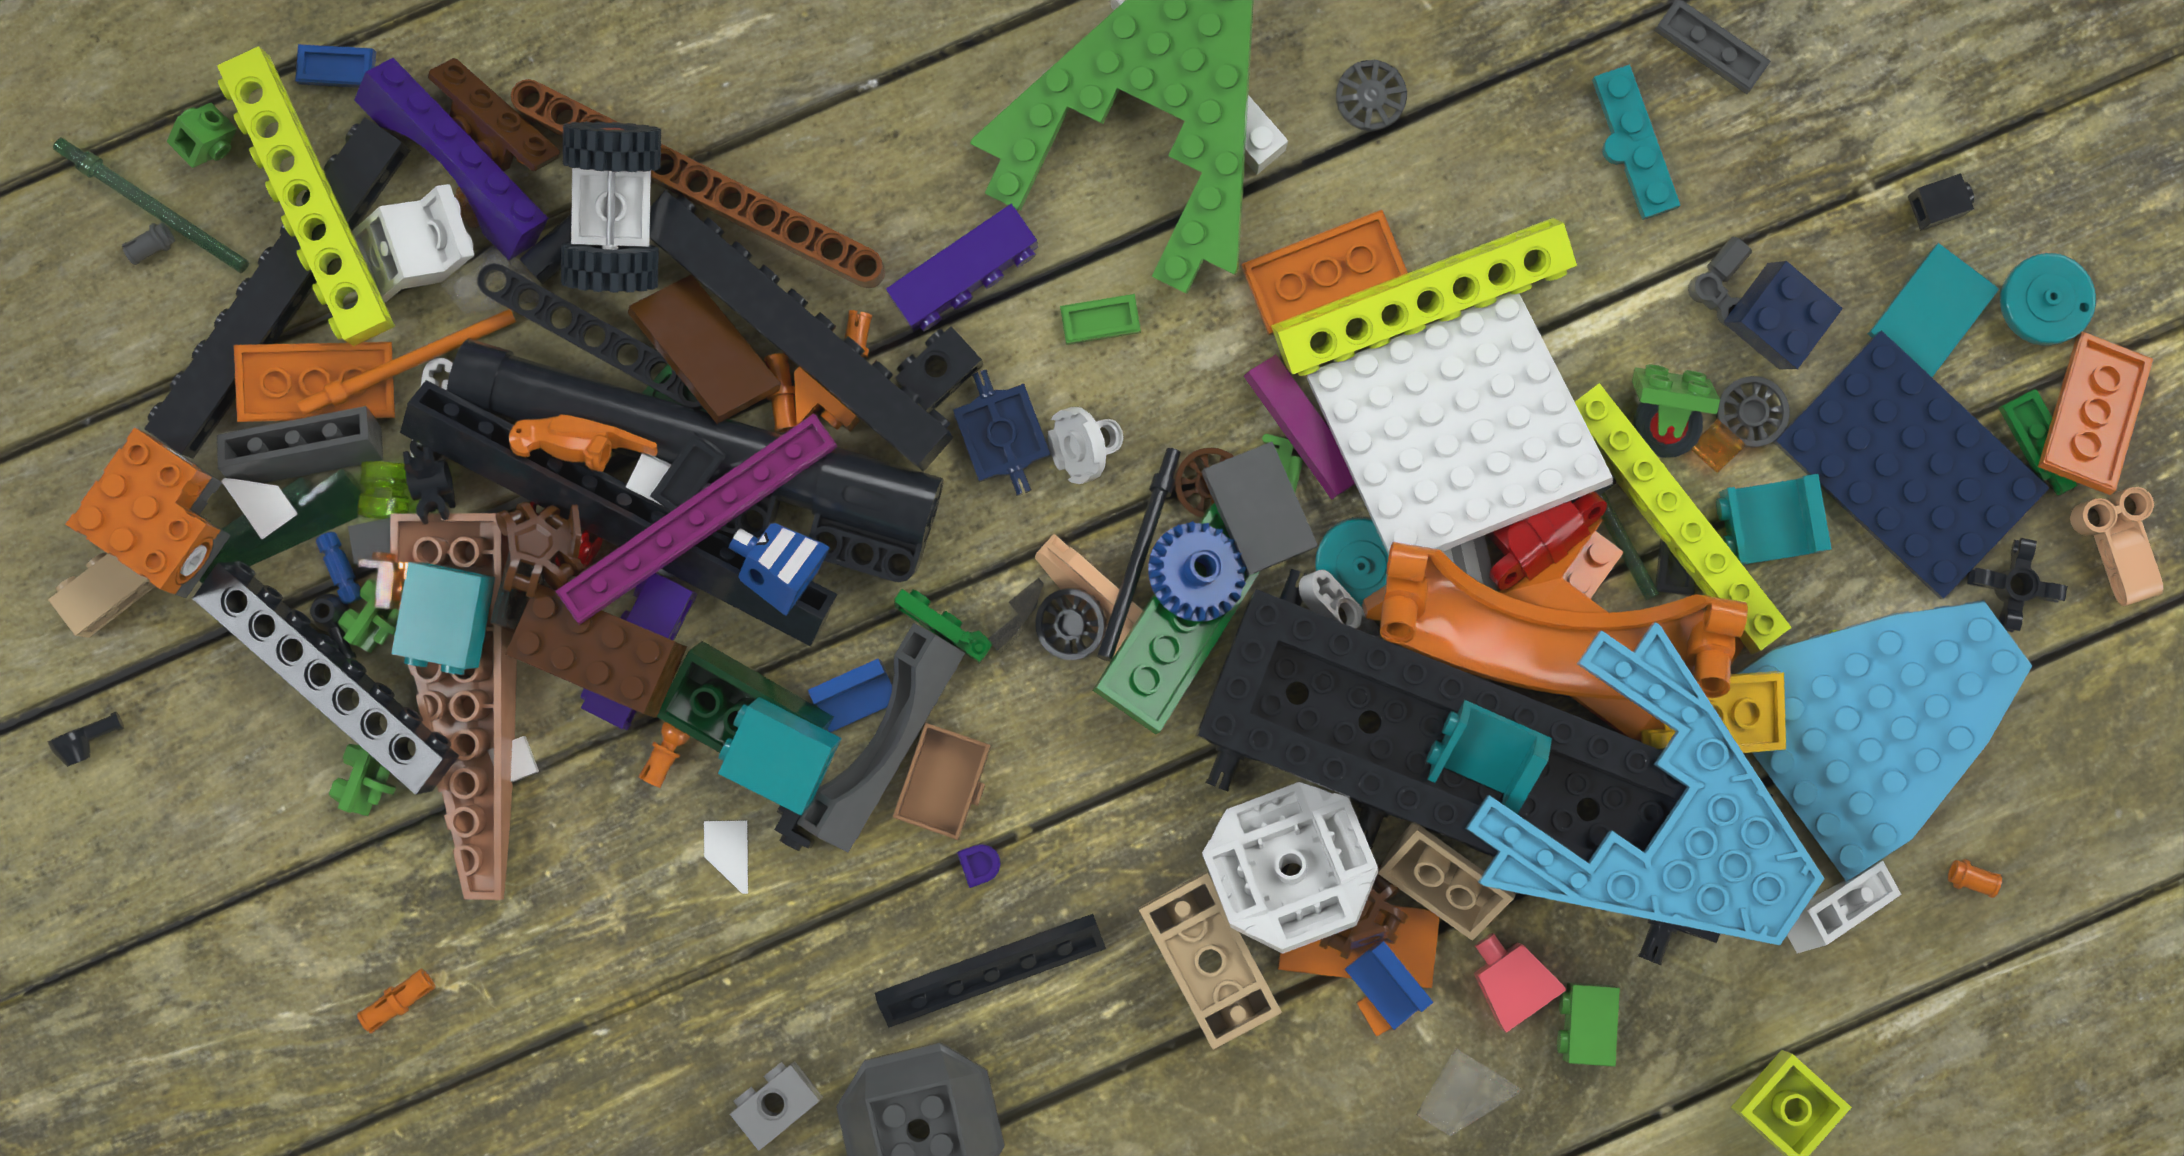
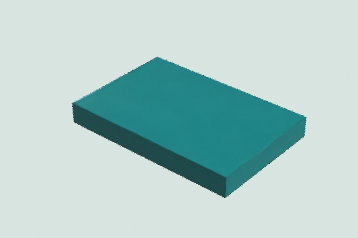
M1937 243L1867 334L1873 337L1882 330L1924 371L1933 377L1998 292L1999 288L1941 244Z

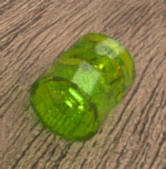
M381 461L361 462L360 484L365 487V492L359 495L358 516L386 519L390 518L391 514H409L410 498L404 494V490L408 488L404 464ZM377 490L392 491L391 499L377 498Z

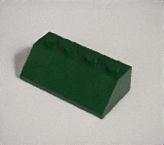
M701 641L688 651L657 715L658 718L719 753L728 738L734 739L738 727L733 724L741 707L744 704L749 706L758 697L826 731L834 718L829 713L704 641Z

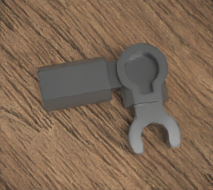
M1734 236L1728 240L1707 265L1709 271L1695 276L1688 285L1690 297L1696 302L1703 303L1710 310L1715 309L1719 322L1724 326L1726 325L1723 322L1729 315V308L1731 306L1735 307L1740 298H1731L1728 295V290L1722 285V281L1727 282L1752 253L1750 247Z

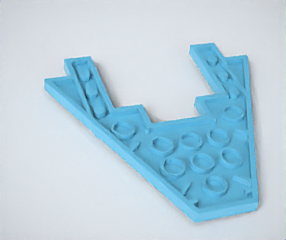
M1656 622L1652 623L1634 651H1631L1602 630L1598 631L1577 662V665L1676 731L1654 765L1687 788L1644 852L1615 832L1609 831L1589 862H1586L1496 799L1487 795L1465 828L1498 851L1478 883L1482 886L1781 945L1825 878L1662 627Z

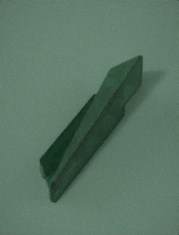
M340 469L316 487L312 481L300 477L281 490L297 512V515L263 539L260 538L244 514L223 527L222 529L231 536L199 581L203 584L218 562L240 561L248 566H252L371 512L373 505L353 474L344 469Z

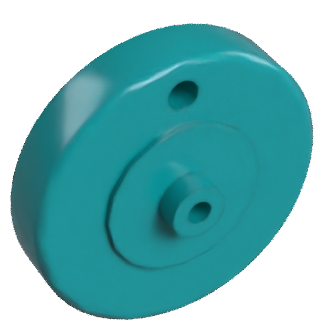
M2043 253L2027 258L2009 272L2001 288L2000 307L2007 325L2017 336L2032 344L2052 346L2076 337L2088 326L2095 312L2096 291L2091 277L2078 262L2061 254Z
M1352 517L1335 524L1321 539L1315 559L1316 571L1325 570L1329 572L1361 607L1365 598L1386 585L1389 555L1370 517Z

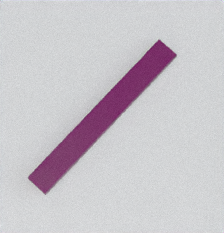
M812 414L556 590V593L579 625L833 451L837 448V444L817 416Z

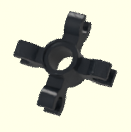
M413 440L410 443V451L414 457L408 451L403 452V461L410 495L414 501L420 500L416 507L417 515L423 525L428 524L429 512L433 513L438 509L443 521L448 520L450 512L446 503L449 504L450 508L456 507L449 465L445 459L439 460L442 456L441 454L433 451L428 446L423 447V451H421L418 443Z
M2020 538V540L2013 541L2009 570L1998 573L1988 569L1975 568V570L1972 569L1968 574L1967 585L1994 589L1997 597L2004 602L1999 621L2008 632L2021 630L2024 601L2038 598L2058 603L2066 599L2068 586L2042 582L2037 573L2031 569V562L2037 545L2035 540ZM2014 575L2018 576L2024 585L2020 595L2015 594L2010 586Z

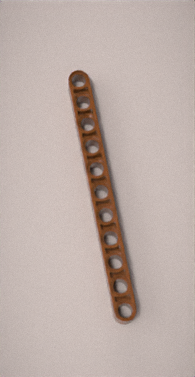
M521 80L516 83L511 92V101L523 117L563 137V125L557 124V117L564 110L573 111V117L567 124L572 122H617L535 80ZM529 94H539L540 99L535 106L531 108L524 107V99ZM661 144V162L663 160L674 161V167L667 175H659L656 170H651V182L677 195L682 194L686 199L860 287L874 288L883 281L885 267L879 254L873 249ZM703 176L708 179L704 190L700 192L690 190V184L694 178ZM731 193L740 194L742 199L736 208L727 209L723 207V202L727 195ZM764 210H772L775 212L774 221L767 226L758 225L756 220L759 213ZM801 226L809 229V235L805 241L795 243L790 240V234L793 229ZM833 243L840 244L843 247L840 257L834 260L824 257V249L828 245ZM865 260H871L877 264L876 271L867 277L857 274L858 265Z

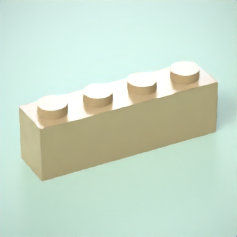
M101 553L86 564L88 569L78 577L72 576L61 582L55 589L57 593L49 598L48 601L75 636L90 638L152 590L155 585L150 583L148 578L140 576L122 564L116 556Z

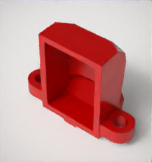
M1593 491L1581 496L1574 503L1568 501L1486 534L1505 555L1491 568L1489 578L1501 590L1511 588L1524 577L1531 581L1551 564H1556L1568 555L1567 552L1590 535L1588 527L1605 513L1607 503Z

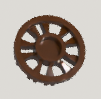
M1203 448L1192 452L1182 461L1176 473L1175 491L1180 503L1188 512L1200 518L1206 513L1203 512L1205 498L1211 499V505L1214 503V500L1194 459L1199 456L1204 467L1207 468L1210 467L1208 465V454L1221 456L1219 462L1234 457L1229 452L1219 448ZM1186 466L1195 470L1197 474L1195 479L1190 480L1182 477ZM1195 483V490L1182 492L1181 485ZM1192 494H1199L1201 497V502L1196 508L1191 506L1186 500Z

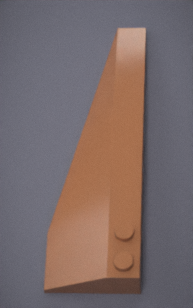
M429 513L428 524L423 525L417 514H390V591L393 603L397 604L398 610H400L408 562H425L495 577L479 668L465 669L464 675L442 672L440 671L441 664L428 662L427 667L408 666L411 676L414 675L418 691L416 700L420 716L423 718L422 723L432 732L435 731L445 736L451 742L450 748L459 755L438 783L437 788L438 792H442L447 814L444 817L447 829H451L455 846L453 855L464 899L503 900L513 784L511 782L512 740L515 739L517 659L505 653L516 629L503 624L502 620L501 622L494 620L493 614L510 554L508 536H504L496 522V513H450L448 520L444 521L440 513ZM494 748V766L488 750Z

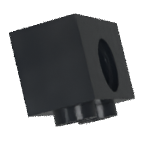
M952 326L945 332L942 329L937 330L926 340L925 345L927 348L917 358L912 354L897 367L899 372L895 377L897 383L901 387L905 384L922 399L918 405L928 413L933 408L936 409L984 365L978 354ZM933 360H943L947 363L945 374L937 378L929 376L927 374L928 364Z

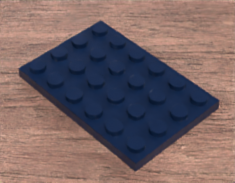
M1882 330L1869 340L1786 427L1784 432L1773 441L1807 475L1819 474L1821 488L1939 599H1944L2049 489L2037 475Z

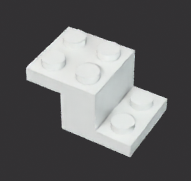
M450 184L436 186L419 201L379 206L352 231L384 303L401 289L443 282L474 256L472 239L466 232L460 215V204L454 197Z

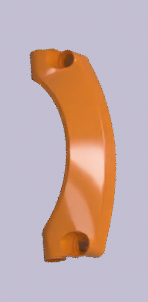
M1392 542L1387 563L1380 635L1388 642L1396 643L1408 650L1461 671L1497 682L1561 695L1629 700L1577 665V662L1598 631L1602 630L1631 651H1634L1651 624L1656 622L1662 627L1706 697L1717 698L1726 695L1730 691L1731 661L1735 654V637H1741L1744 632L1748 606L1746 602L1695 594L1660 606L1625 612L1587 613L1551 609L1514 599L1487 587L1466 574L1441 550Z

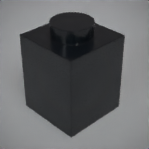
M1961 173L1919 187L1908 195L1920 231L1963 217L1974 209L1972 204L1974 203L1973 190L1968 182H1964Z

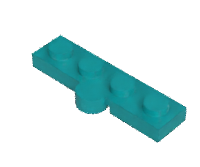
M1630 64L1594 76L1592 82L1611 135L1603 143L1602 153L1604 158L1611 164L1619 165L1624 163V171L1642 220L1679 208L1678 196Z

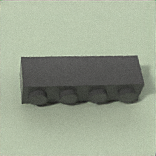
M363 406L218 434V469L226 478L268 483L382 461V429L368 407Z

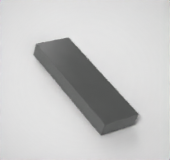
M1683 0L1674 1L1654 30L1745 94L1750 92L1771 62L1768 58Z

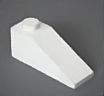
M1883 861L1877 862L1852 879L1844 880L1811 898L1787 936L1796 953L1826 946L1902 894Z

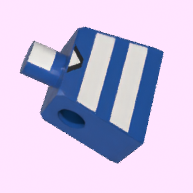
M777 523L770 524L759 539L740 528L729 545L731 550L746 558L739 573L740 581L786 616L819 572L830 548L819 541Z

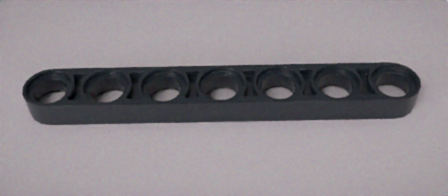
M497 263L488 264L480 270L477 277V285L480 291L490 299L681 405L697 410L704 408L699 401L690 402L686 400L684 396L686 385L672 368L671 377L667 382L658 384L652 380V368L659 363L668 364L657 350L503 265ZM493 272H502L506 277L505 287L498 292L489 291L486 286L487 277ZM527 290H534L539 295V303L532 310H524L519 305L520 295ZM560 308H566L572 313L570 325L562 329L554 327L552 323L554 312ZM594 326L602 327L605 331V340L597 347L588 346L585 341L586 332ZM625 345H634L638 349V359L631 365H623L618 360L619 350Z

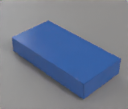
M298 44L295 81L299 85L359 88L365 72L375 67L376 51L373 48Z

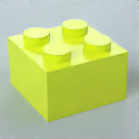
M1784 1050L1777 1054L1731 1106L1739 1116L1784 1156H1809L1852 1108L1796 1056Z

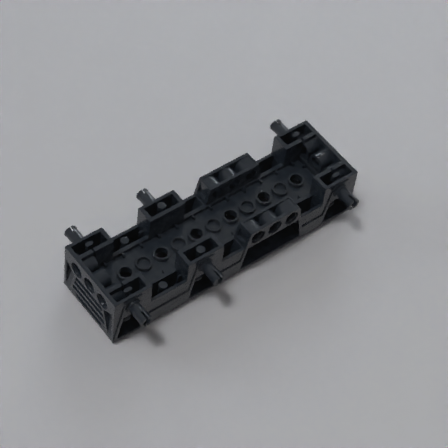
M1295 569L1289 570V575L1280 598L1258 589L1250 597L1195 735L1216 746V750L1219 751L1205 783L1216 787L1219 776L1223 772L1224 775L1218 788L1229 792L1230 784L1240 760L1244 761L1247 758L1270 765L1335 791L1359 803L1362 811L1358 821L1363 833L1365 830L1367 831L1365 838L1370 849H1373V844L1383 818L1393 816L1455 839L1464 846L1489 856L1495 857L1498 853L1496 849L1465 828L1487 795H1490L1502 804L1504 793L1445 767L1435 783L1428 780L1432 765L1426 762L1429 751L1435 740L1444 739L1445 734L1442 733V730L1450 712L1458 713L1464 700L1552 738L1548 762L1517 815L1586 862H1589L1609 831L1615 832L1644 852L1650 843L1652 831L1655 828L1661 827L1687 788L1654 765L1663 752L1662 750L1301 607L1303 600L1299 593V585L1298 588L1295 587L1300 571ZM1293 682L1304 684L1308 690V697L1302 704H1292L1286 697V689ZM1365 711H1372L1379 716L1380 726L1375 733H1365L1359 727V717ZM1584 798L1592 799L1597 805V814L1589 821L1581 819L1577 813V805ZM1648 919L1647 923L1651 925L1638 957L1661 965L1672 933L1677 934V931L1714 943H1717L1720 933Z

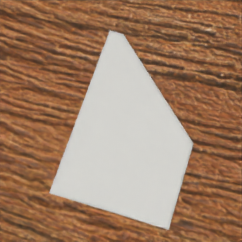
M231 478L221 480L261 539L297 515V512L279 486Z
M704 821V857L742 894H748L747 821Z

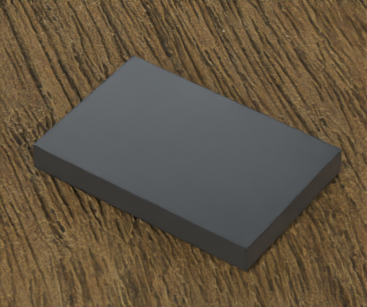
M1273 442L1219 462L1201 471L1230 539H1234L1236 550L1242 553L1241 561L1243 566L1246 567V576L1318 547Z

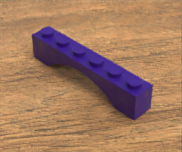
M394 58L366 71L354 101L377 125L409 137L425 148L443 165L466 196L477 217L483 235L508 260L534 246L549 218Z

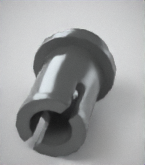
M152 223L149 225L150 230L122 244L124 254L133 265L139 264L140 261L161 249L164 251L170 249V244L174 243L175 239L170 229L164 223L158 225Z

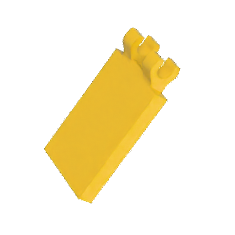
M1768 671L1731 674L1730 691L1722 697L1708 698L1741 751L1743 753L1786 750L1784 672ZM1664 724L1665 730H1641V742L1657 749H1663L1676 731Z

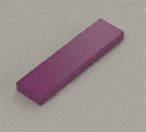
M1275 354L1248 371L1243 377L1330 499H1334L1355 485L1331 430L1278 356Z

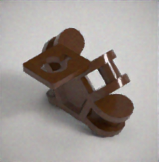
M526 501L517 504V510L508 513L506 510L496 513V522L504 536H508L511 561L503 590L509 592L513 588L527 592L526 597L534 599L542 574L546 582L554 590H558L567 584L572 576L577 577L584 570L583 564L578 558L582 538L578 505H571L568 520L559 515L560 509L554 505L548 506L537 516L534 509ZM555 555L561 564L559 568L550 562ZM520 562L534 566L531 577L518 574Z
M1377 874L1374 883L1382 892L1378 895L1373 888L1371 889L1357 926L1349 928L1352 929L1349 937L1346 938L1336 933L1321 939L1319 946L1324 949L1330 946L1340 951L1341 957L1348 959L1353 949L1379 940L1395 944L1398 938L1395 932L1400 923L1404 924L1408 916L1387 902L1400 889ZM1379 911L1386 916L1382 925L1374 922Z

